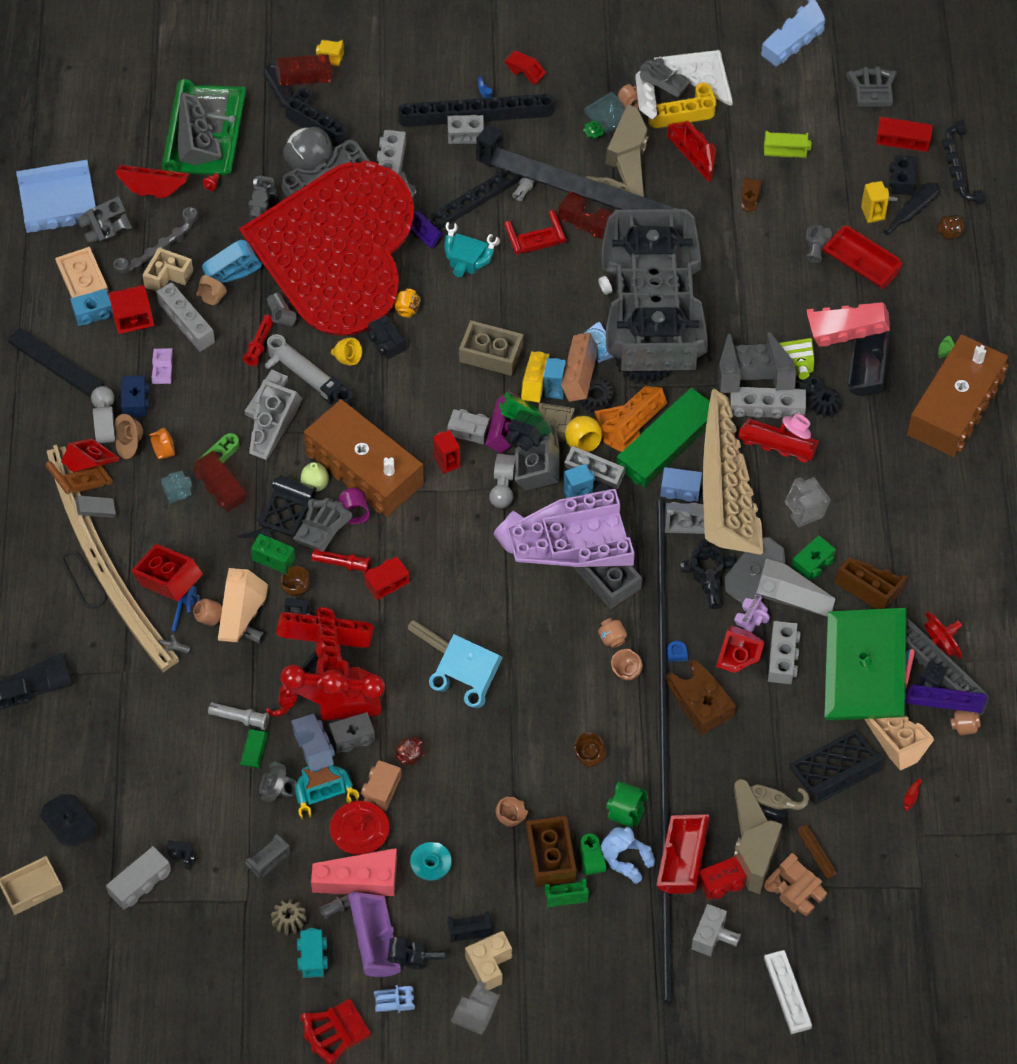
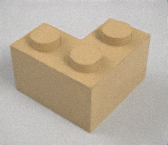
M158 248L143 273L145 288L157 292L166 286L169 280L186 285L193 274L192 259Z
M503 931L465 948V958L483 993L502 984V973L498 964L512 958V948Z

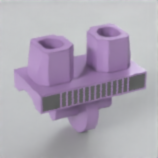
M755 595L754 599L745 598L742 607L744 611H747L746 614L737 613L734 619L736 625L743 627L744 630L751 633L756 625L759 626L761 623H767L770 619V616L767 614L768 609L761 602L762 597L760 595Z

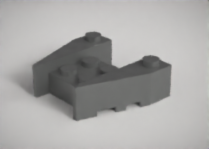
M767 332L765 345L734 346L731 334L727 335L719 363L718 385L720 393L739 392L740 380L773 379L776 391L795 389L796 369L794 362L770 332Z

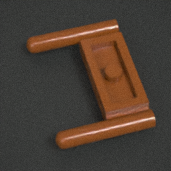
M51 461L46 463L47 469L66 494L103 487L105 484L110 485L113 482L102 466L66 474L63 477Z

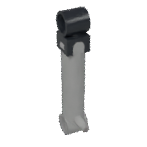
M275 334L268 338L267 346L271 359L265 364L267 369L280 361L320 392L321 398L330 405L333 402L335 405L340 399H345L343 400L351 407L353 406L352 391L348 387H344L342 382L334 376L329 377L287 344L283 336Z

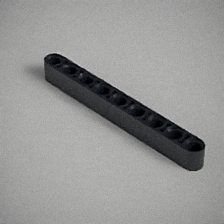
M550 94L405 103L398 108L399 124L404 127L448 124V116L483 115V122L550 117L554 112V98Z

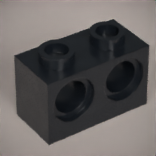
M488 124L476 137V160L491 168L492 166L489 164L495 147L503 149V132L499 128Z
M894 155V160L890 162L889 172L892 173V176L889 177V187H892V194L913 195L916 156Z

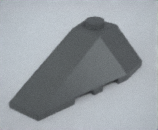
M184 92L180 94L178 135L180 161L198 165L219 160L221 158L220 145L217 138H214L211 133V125L207 124L204 118L205 112L198 97Z

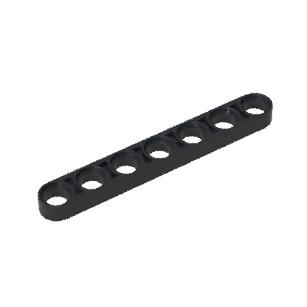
M502 170L430 215V222L438 230L446 227L447 222L453 223L520 182L524 177ZM506 175H512L514 178L511 180H506L504 177ZM496 183L499 187L494 189L490 185ZM478 192H483L485 196L478 197L476 196V194ZM469 201L471 202V204L468 206L462 205V202ZM453 209L456 210L457 213L451 215L448 214L447 211ZM436 218L443 220L441 223L433 222Z

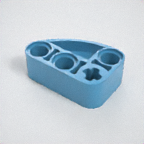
M239 240L203 263L202 269L205 275L225 283L243 278L257 271L262 266V263L251 245L245 240Z

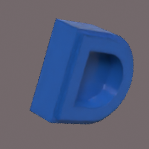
M673 641L668 645V662L688 661L687 647L683 642Z

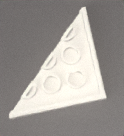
M720 50L658 57L662 58L664 64L672 71L678 70L677 74L686 76L693 86L696 87L699 83H708L712 88L715 98L729 106L732 105L733 101Z

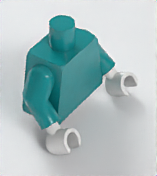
M447 222L446 229L448 230V235H446L444 249L447 259L450 260V266L454 268L453 274L457 277H463L465 272L474 274L477 269L488 265L495 250L494 246L500 243L499 237H496L495 242L492 243L493 235L490 234L487 237L488 243L457 233L453 236L454 232L457 231V224L455 223L453 230H449L450 223Z

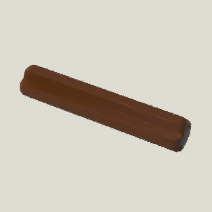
M807 825L801 826L797 832L827 879L834 877L836 870Z

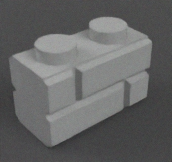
M453 409L447 431L450 430L455 438L484 444L490 429V418H487L484 414H471L464 409Z

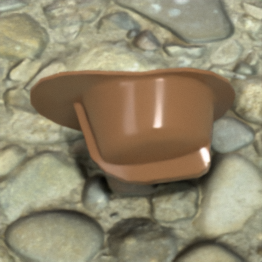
M121 414L117 417L114 424L116 449L121 458L129 459L136 453L138 443L143 437V428L140 422L133 419L130 415Z

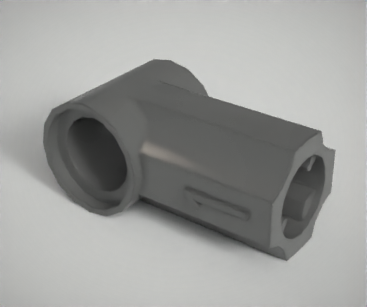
M280 293L270 295L267 301L272 311V321L287 327L294 325L296 314L294 311L289 310Z

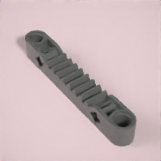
M907 618L906 650L914 649L913 658H917L919 664L924 665V669L929 661H933L947 668V672L941 682V685H945L946 689L987 694ZM987 701V703H986V705H985V707H984L982 713H979V716H981V715H983V714L985 713L986 708H987L988 701Z

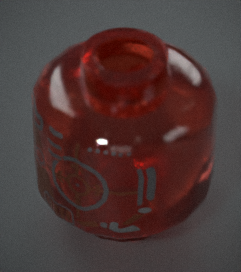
M406 736L394 748L396 753L394 756L404 766H413L424 754V750L421 748L423 743L415 736L413 738Z

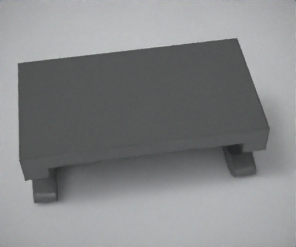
M277 834L272 839L273 841L254 857L246 859L245 865L259 879H262L291 854L290 846Z

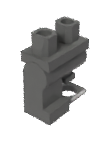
M257 176L253 180L254 192L252 200L249 201L251 221L269 210L271 203H277V189H275L272 177ZM263 181H268L271 185H267Z
M119 196L87 210L84 215L77 219L81 228L90 225L92 231L84 234L87 243L96 241L99 243L116 236V232L121 229H126L127 231L132 229L126 213L123 214L125 209ZM123 214L120 217V219L115 221L114 223L109 221V219Z

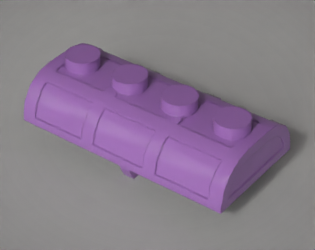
M351 892L348 895L364 974L375 977H388L401 972L399 964L391 963L387 960L390 938H393L394 929L390 924L385 896Z

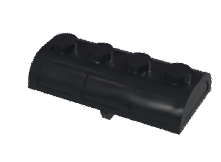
M891 324L890 331L853 339L847 382L848 390L852 394L868 396L881 393L884 390Z

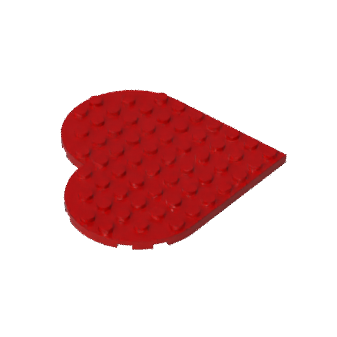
M371 161L348 162L329 170L248 222L239 230L297 313L307 324L326 334L348 336L368 330L370 322L387 315L393 307L398 294L399 277L391 254L403 244L410 233L414 220V204L408 186L392 169Z

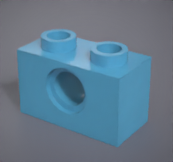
M106 289L70 298L78 326L87 325L98 320H105L113 316Z
M586 464L565 471L564 493L567 498L591 494L594 491L593 481L595 476Z

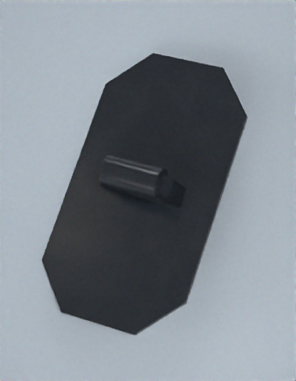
M61 794L44 804L40 814L41 819L62 846L77 847L94 837L98 825L75 795Z

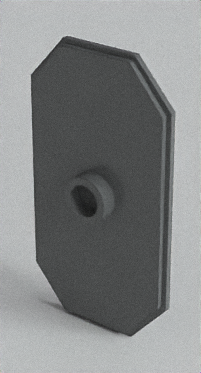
M770 537L762 538L763 553L761 555L744 552L725 576V591L740 603H743L745 598L754 599L766 558L785 564L784 548Z

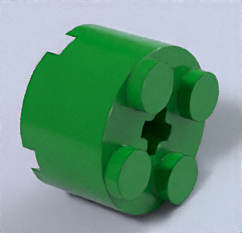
M619 781L615 787L614 798H610L607 803L606 809L610 810L608 819L632 829L634 826L636 827L645 810L643 801L647 802L648 791Z

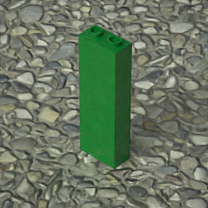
M690 388L617 456L616 464L623 466L625 474L635 484L645 489L664 471V467H668L706 431L710 401L693 388Z

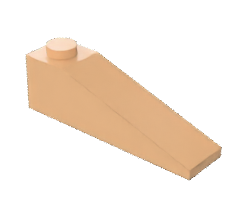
M229 568L218 641L238 642L248 628L250 620L253 617L255 618L257 610L266 601L268 584L249 570Z
M906 716L902 718L864 719L899 770L918 763L934 741L933 736L923 725L912 723Z

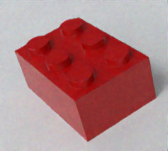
M155 544L131 570L142 587L177 602L203 575L192 558L158 544Z

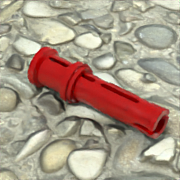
M264 315L254 340L248 344V351L242 358L247 365L257 366L259 363L258 358L264 351V342L274 323L270 315Z
M316 549L312 553V561L346 567L349 571L358 570L363 571L365 574L371 567V557L361 558L356 557L355 554L346 556L326 551L321 552Z

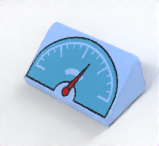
M600 322L583 333H591L598 347L596 356L598 363L613 357L607 353L606 332Z

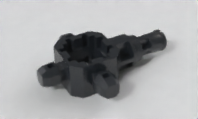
M704 539L699 540L698 548L692 552L691 562L687 560L680 563V571L682 573H690L692 571L694 580L701 583L702 590H704L708 597L710 609H714V604L716 609L721 607L718 593L721 586L720 578L723 575V568L728 569L734 566V557L724 556L722 558L721 550L715 546L710 547L709 542ZM708 558H711V561L714 560L717 566L716 569H706L705 572L699 568L697 563L699 559L702 561L708 560Z

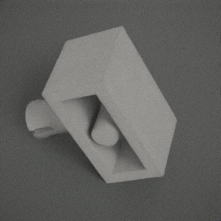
M707 904L693 938L692 950L711 957L719 940L737 947L741 934L724 929L727 911Z

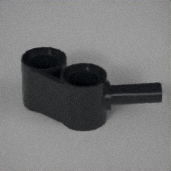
M393 937L389 941L387 960L411 969H423L425 962L428 960H446L447 952H427V947L424 944L410 943L408 945V940L401 937Z

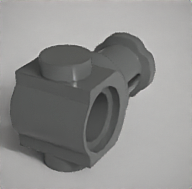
M813 224L807 228L805 237L810 247L806 260L820 263L822 261V248L831 240L832 231L830 228Z

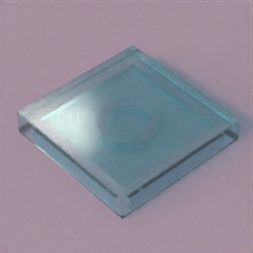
M613 92L608 93L584 108V112L593 121L601 123V126L605 128L604 132L606 134L617 128L625 111V107Z

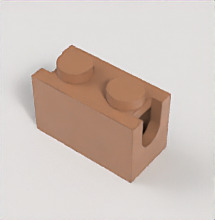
M378 760L376 767L372 766L369 773L370 780L368 784H364L361 794L365 797L364 801L373 803L386 811L401 779V768Z

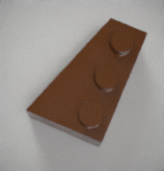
M849 557L838 569L834 583L875 609H887L903 591L908 576L903 574L902 576L890 573V570L884 569L882 571L873 568L872 564Z

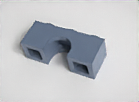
M314 713L291 720L295 738L299 747L303 748L304 757L310 772L333 765L332 756H335L332 744H329L327 733L323 732L324 728L321 720L317 721Z

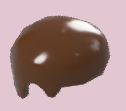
M300 566L290 567L288 573L281 576V589L286 594L298 596L306 592L310 583L309 572L306 568Z

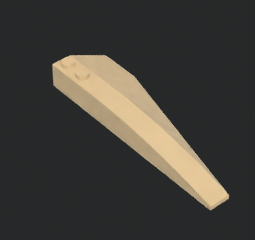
M713 389L707 417L703 460L705 539L721 548L761 555L763 553L762 524L760 518L756 517L757 505L752 502L751 496L754 494L752 488L747 483L750 479L744 456L739 453L740 441L735 438L734 433L737 430L731 421L733 415L727 396Z

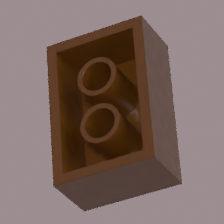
M567 816L526 821V836L535 887L545 886L548 883L549 885L575 882L576 866Z

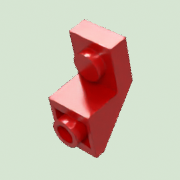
M516 50L504 61L514 75L523 72L532 84H536L546 74V71L536 59Z

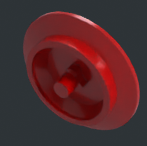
M926 612L927 622L924 624V627L934 645H937L948 657L954 655L961 659L963 657L962 652L952 636L958 632L957 630L962 627V624L957 620L945 628L932 613Z
M354 801L343 805L336 811L330 823V833L334 843L344 852L353 855L368 854L379 849L386 841L389 834V822L384 811L377 805L366 801Z

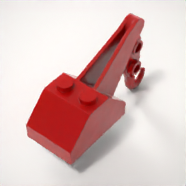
M359 667L348 668V678L363 679L368 674H372ZM282 685L278 697V703L282 708L276 711H271L269 708L266 709V713H269L270 716H282L294 706L299 694L319 704L321 721L345 719L366 712L368 716H377L381 713L379 698L368 699L365 698L361 691L354 690L341 691L338 694L330 695L325 693L322 688L312 685H303L297 690H289Z

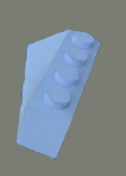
M808 0L809 3L805 7L801 6L793 19L788 18L785 21L782 30L777 29L762 44L761 55L773 65L778 66L780 63H784L789 56L797 53L802 46L809 44L815 36L822 34L824 31L825 17L816 0Z

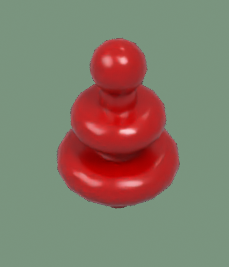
M215 173L213 176L203 180L205 189L209 191L216 189L219 174Z

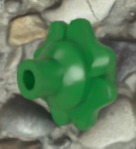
M591 121L585 124L583 132L586 133L588 138L596 139L598 136H603L605 128L601 126L600 122Z

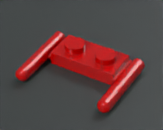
M555 210L549 211L554 228L549 227L532 231L516 237L511 222L506 221L504 223L516 255L522 252L527 253L555 246L558 243L563 244L567 241Z

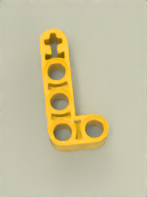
M699 83L696 86L695 98L657 104V115L653 119L649 117V125L653 128H662L675 122L687 120L689 122H696L713 118L716 100L711 86L708 83Z

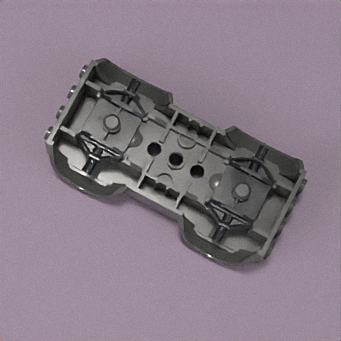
M687 209L615 210L607 220L601 253L602 269L606 273L616 276L617 299L611 303L607 319V353L621 359V371L696 370L697 358L708 352V341L702 302L693 297L692 275L701 270L700 247L694 216ZM657 269L659 274L651 275L649 270ZM657 282L659 285H652L651 283ZM659 296L661 301L653 302L651 297Z

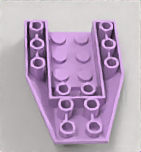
M616 489L560 499L507 527L515 562L573 567L634 565V550L630 537H626L620 516V503Z

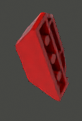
M688 120L668 124L667 137L701 175L710 182L716 157L715 146L710 144L705 135L699 132Z
M121 164L115 170L116 175L132 193H138L140 196L155 195L157 198L168 197L190 177V173Z

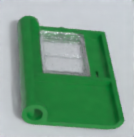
M188 79L180 80L177 84L161 168L166 171L190 174H230L246 87L194 85ZM182 92L197 96L207 114L235 117V122L233 123L229 122V120L210 117L205 119L207 124H210L212 127L211 133L213 137L217 138L221 151V158L219 160L198 165L180 161L178 135L180 94Z

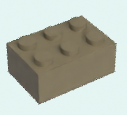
M470 320L459 348V362L512 376L523 348V334Z

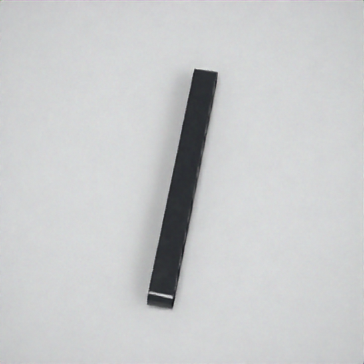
M497 147L494 149L489 164L495 168L618 210L677 209Z

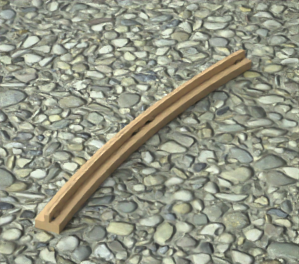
M53 445L54 449L47 451L49 461L55 465L63 477L66 474L73 473L61 462L60 455L63 459L66 451L65 446L58 448L57 445ZM55 480L75 535L101 586L135 638L162 672H165L178 663L179 658L172 650L165 652V648L168 646L158 643V640H163V638L128 591L105 551L90 517L78 515L75 498L81 496L80 492L66 494ZM91 550H93L96 556L95 558L93 557ZM163 656L167 662H164L160 657Z

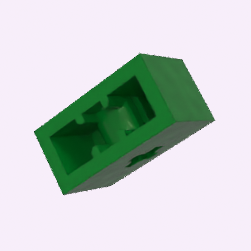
M259 534L251 547L253 561L284 574L288 573V569L295 561L293 547L262 534Z
M818 535L793 558L791 568L809 581L813 578L816 579L826 566L829 567L833 564L836 549Z

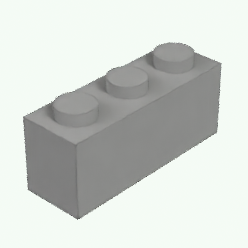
M574 446L571 447L565 460L567 469L586 464L588 469L593 471L596 481L616 489L619 488L625 475V468Z
M152 846L106 885L108 894L125 910L127 907L133 906L144 893H149L158 881L164 880L171 871L170 864Z

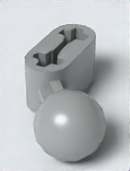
M105 386L97 387L91 394V401L96 407L93 408L95 438L98 443L116 442L112 409L115 396L112 390Z
M497 454L494 479L498 480L497 486L490 491L489 500L493 506L499 509L508 507L513 500V492L508 487L509 480L513 481L515 455Z

